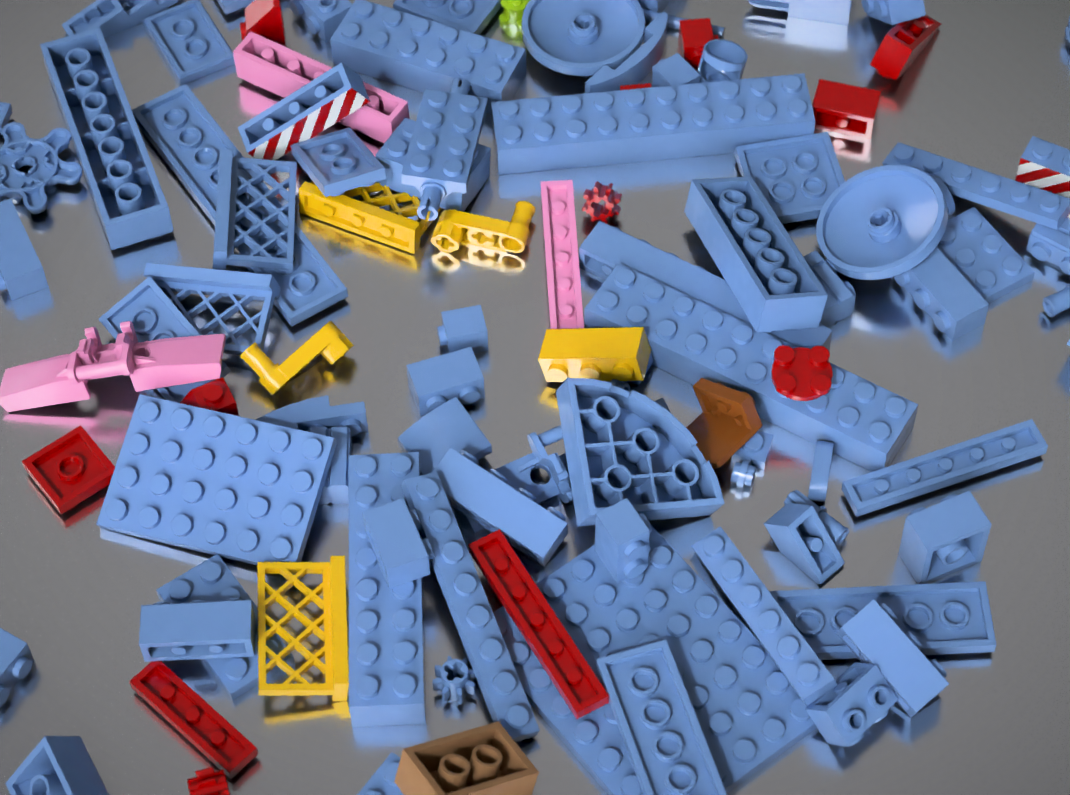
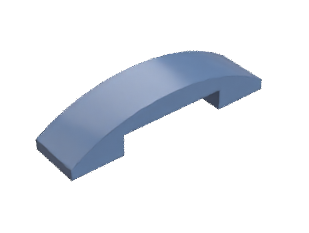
M663 11L644 28V44L617 69L613 70L609 66L604 65L585 82V93L617 91L622 85H633L641 82L652 71L653 66L657 64L664 51L668 32V14Z

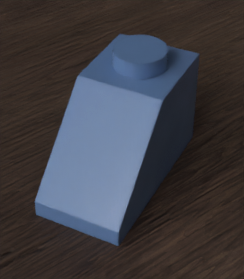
M787 503L764 523L780 553L815 583L822 584L845 564L813 505Z

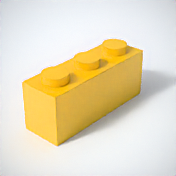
M644 327L546 329L538 361L546 382H564L567 378L597 379L601 381H611L612 379L619 381H644L651 348Z

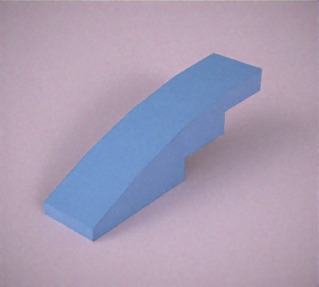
M96 0L63 23L62 27L68 36L100 27L103 37L107 38L143 22L142 19L164 11L179 0Z

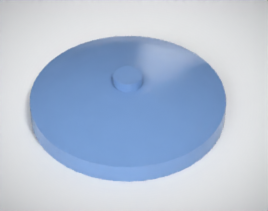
M529 0L522 16V36L529 53L545 67L572 76H593L604 65L615 70L641 47L644 40L645 17L642 7L637 0Z
M885 165L871 168L845 181L826 200L817 220V241L824 257L841 274L860 280L890 278L912 269L927 258L936 248L947 226V203L936 181L927 173L917 168L905 165Z

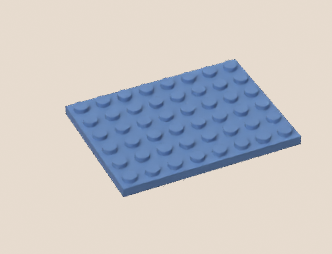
M652 525V532L649 534L651 551L648 555V568L636 578H626L617 583L595 552V545H593L536 584L601 684L602 681L596 668V659L661 640H667L726 793H729L817 728L805 710L807 706L760 641ZM502 606L493 612L528 702L608 795H643L610 703L576 719L505 607Z

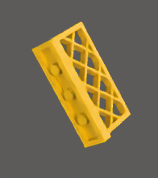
M305 181L299 188V213L415 254L420 247V238L432 223V221H429L431 211H428L426 220L421 219L420 222L407 218L417 216V209L420 205L418 197H411L405 192L392 195L389 186L384 185L383 187L378 182L369 187H358L345 191L342 195L328 197L322 194L313 181L311 183ZM383 190L386 196L371 199L368 193ZM362 195L364 201H359L351 197ZM412 200L414 207L399 209L397 203ZM391 205L393 211H387L379 207Z
M330 556V562H258V696L332 695V701H347L349 666L345 556ZM265 574H281L288 581L276 591L265 582ZM306 574H322V583L313 591L300 581ZM292 586H295L306 596L295 607L282 596ZM265 592L270 596V597L267 598L266 600H265ZM322 592H323V600L318 596V595L321 594ZM275 601L288 611L277 623L265 613V610ZM310 602H314L323 610V614L314 622L300 612ZM294 617L307 627L297 638H294L282 628ZM322 624H323V627H324V631H322V630L319 628ZM266 625L270 627L268 631H266ZM275 633L289 644L277 655L266 646V641ZM312 633L324 642V646L315 654H312L301 644ZM294 649L308 660L297 671L283 661ZM266 656L271 660V661H270L269 663H267V664H266ZM276 665L290 676L282 684H266V674ZM314 665L325 675V683L310 684L302 675Z

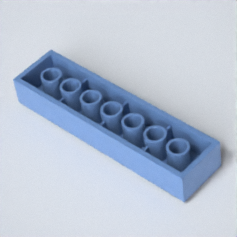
M100 27L40 44L46 70L68 131L70 132L111 250L174 232L168 204Z
M419 452L349 455V711L352 727L426 724L423 577L389 589L366 535L362 514L363 511L404 498L408 510H410L401 484L404 479L421 475Z

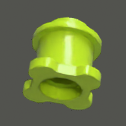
M500 0L504 8V12L499 15L500 23L502 25H516L521 29L523 12L529 0Z

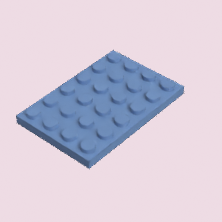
M139 394L96 525L102 529L212 555L218 554L220 557L257 565L258 562H301L337 441L334 437Z

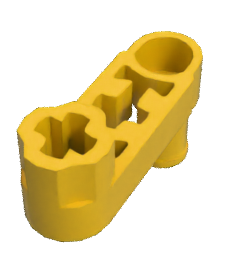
M518 201L510 222L457 210H444L441 212L431 242L440 251L445 253H452L458 250L461 243L502 252L520 253L524 251L530 234L528 228L535 214V207L527 201Z
M329 321L281 364L277 363L275 365L256 342L249 346L240 355V358L260 377L258 381L273 396L320 354L333 365L354 345L332 321Z

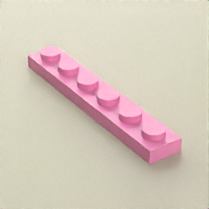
M573 180L540 181L550 329L584 328Z

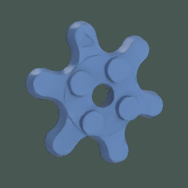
M11 122L3 127L2 136L5 142L0 148V202L6 198H11V200L23 198V204L28 211L33 214L42 213L48 203L45 191L52 190L56 184L74 185L81 180L83 172L81 165L75 162L62 161L58 157L70 144V132L64 128H56L43 138L32 139L26 135L25 127L21 123ZM23 166H32L28 170L27 175H25V172L18 171Z

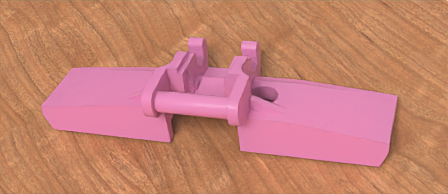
M126 321L120 323L122 333L117 334L116 342L102 345L97 328H85L84 332L87 339L80 340L79 347L74 352L5 369L0 386V405L7 412L87 400L91 398L87 385L88 380L117 375H129L136 392L220 379L226 336L225 334L164 338L138 343L132 322Z

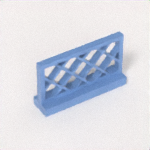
M220 149L212 269L226 270V265L293 269L297 162L233 157V150ZM238 169L253 170L257 175L246 181L238 174ZM274 172L289 173V178L279 184L270 175ZM262 180L273 188L264 195L254 188ZM246 191L256 199L248 206H245L237 199ZM278 194L288 201L280 209L269 201ZM261 205L272 213L263 220L253 213ZM244 217L255 225L246 232L235 224ZM277 219L287 227V229L279 234H276L268 227ZM260 231L271 239L262 246L251 238ZM243 242L253 250L249 255L234 254V249ZM278 245L286 252V258L272 257L267 251Z
M146 263L145 278L150 276L162 291L169 292L172 297L170 300L174 305L177 304L185 318L200 335H206L218 325H222L228 334L226 335L223 353L241 355L249 346L240 345L236 338L251 327L257 333L255 342L263 351L274 300H279L281 291L280 285L272 274ZM190 294H199L203 301L187 312L180 302ZM222 297H231L235 304L218 315L212 304ZM253 300H263L262 310L250 318L243 307ZM209 307L216 318L199 329L192 318ZM240 310L247 321L230 332L224 321Z

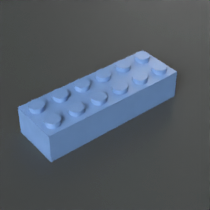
M366 0L354 1L330 39L333 65L335 66L342 62L354 72L424 93L425 89L450 93L453 79L460 78L459 87L462 84V80L466 79L471 83L468 95L488 98L486 113L492 114L491 102L513 99L527 74L526 49Z
M749 176L692 180L684 212L756 332L818 328L828 294L753 178Z

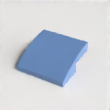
M457 397L450 399L424 415L398 437V442L406 453L419 452L421 475L432 473L450 447L458 453L461 450L467 451L477 460L492 453V445Z

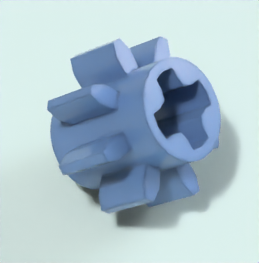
M448 656L447 661L442 666L435 665V676L437 678L432 680L433 690H442L443 702L452 700L462 704L463 699L468 693L475 695L476 688L473 682L477 679L473 669L468 670L467 658L461 661Z

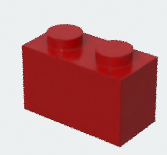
M819 79L812 103L815 129L871 140L878 114L881 91Z

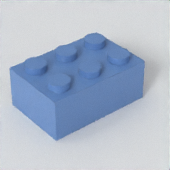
M405 117L375 155L384 166L386 179L377 182L383 187L386 185L394 191L405 192L409 196H416L421 200L422 196L415 186L401 184V173L416 121ZM478 144L466 193L451 192L440 202L441 208L464 212L489 178L490 147Z

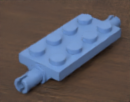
M460 78L453 79L450 93L439 90H424L401 173V184L415 186L422 196L417 209V215L423 220H426L428 211H431L429 221L435 220L439 213L440 202L451 192L466 193L487 110L488 98L468 95L471 83L466 79L462 80L460 87L458 86Z

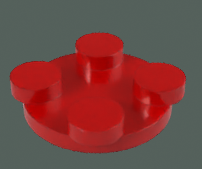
M787 345L777 347L774 351V363L771 371L772 382L777 392L797 401H810L827 394L831 389L833 376L832 367L829 362V350L824 346H814L811 349L805 347L791 348Z

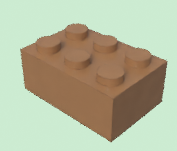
M497 721L404 748L394 782L404 795H532L539 771L500 722Z

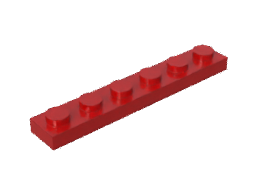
M498 529L468 544L470 555L575 718L579 719L608 704V693L501 530Z

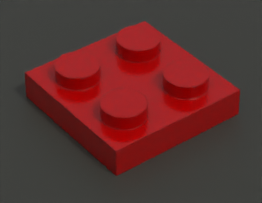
M81 425L22 461L24 469L60 514H63L108 486L115 469L112 462Z

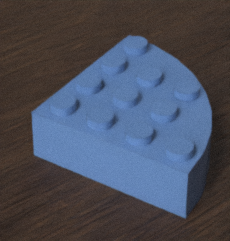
M567 378L556 390L578 527L595 525V513L625 498L630 501L637 513H643L648 521L708 516L725 504L718 478L710 461L706 462L703 454L696 446L698 442L691 432L667 409L634 390L629 392L620 387L612 386L610 382L597 379Z

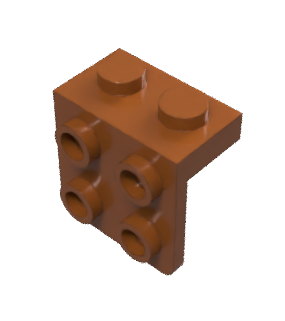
M701 378L693 385V389L703 412L686 428L698 442L696 446L703 454L706 462L710 461L712 467L716 469L726 463L762 427V423L755 408L756 403L747 392H740L726 387L719 382L715 383Z

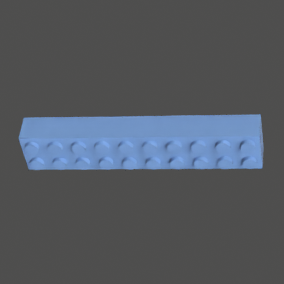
M805 73L491 102L498 175L735 153L736 146L814 134L815 117Z
M621 263L616 265L584 308V328L644 327L654 360L651 365L692 385L699 379L704 378L715 383L719 382L726 387L740 392H747L756 403L755 408L760 418L815 445L816 440L834 443L832 453L871 472L890 466L914 428L918 409L917 403L830 363L833 371L831 389L827 394L810 401H797L785 397L777 392L771 378L774 351L781 345H787L791 348H797L796 346L767 332H756L752 325Z

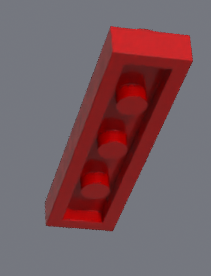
M151 661L129 681L131 688L220 770H224L230 779L258 755L255 745L162 661Z

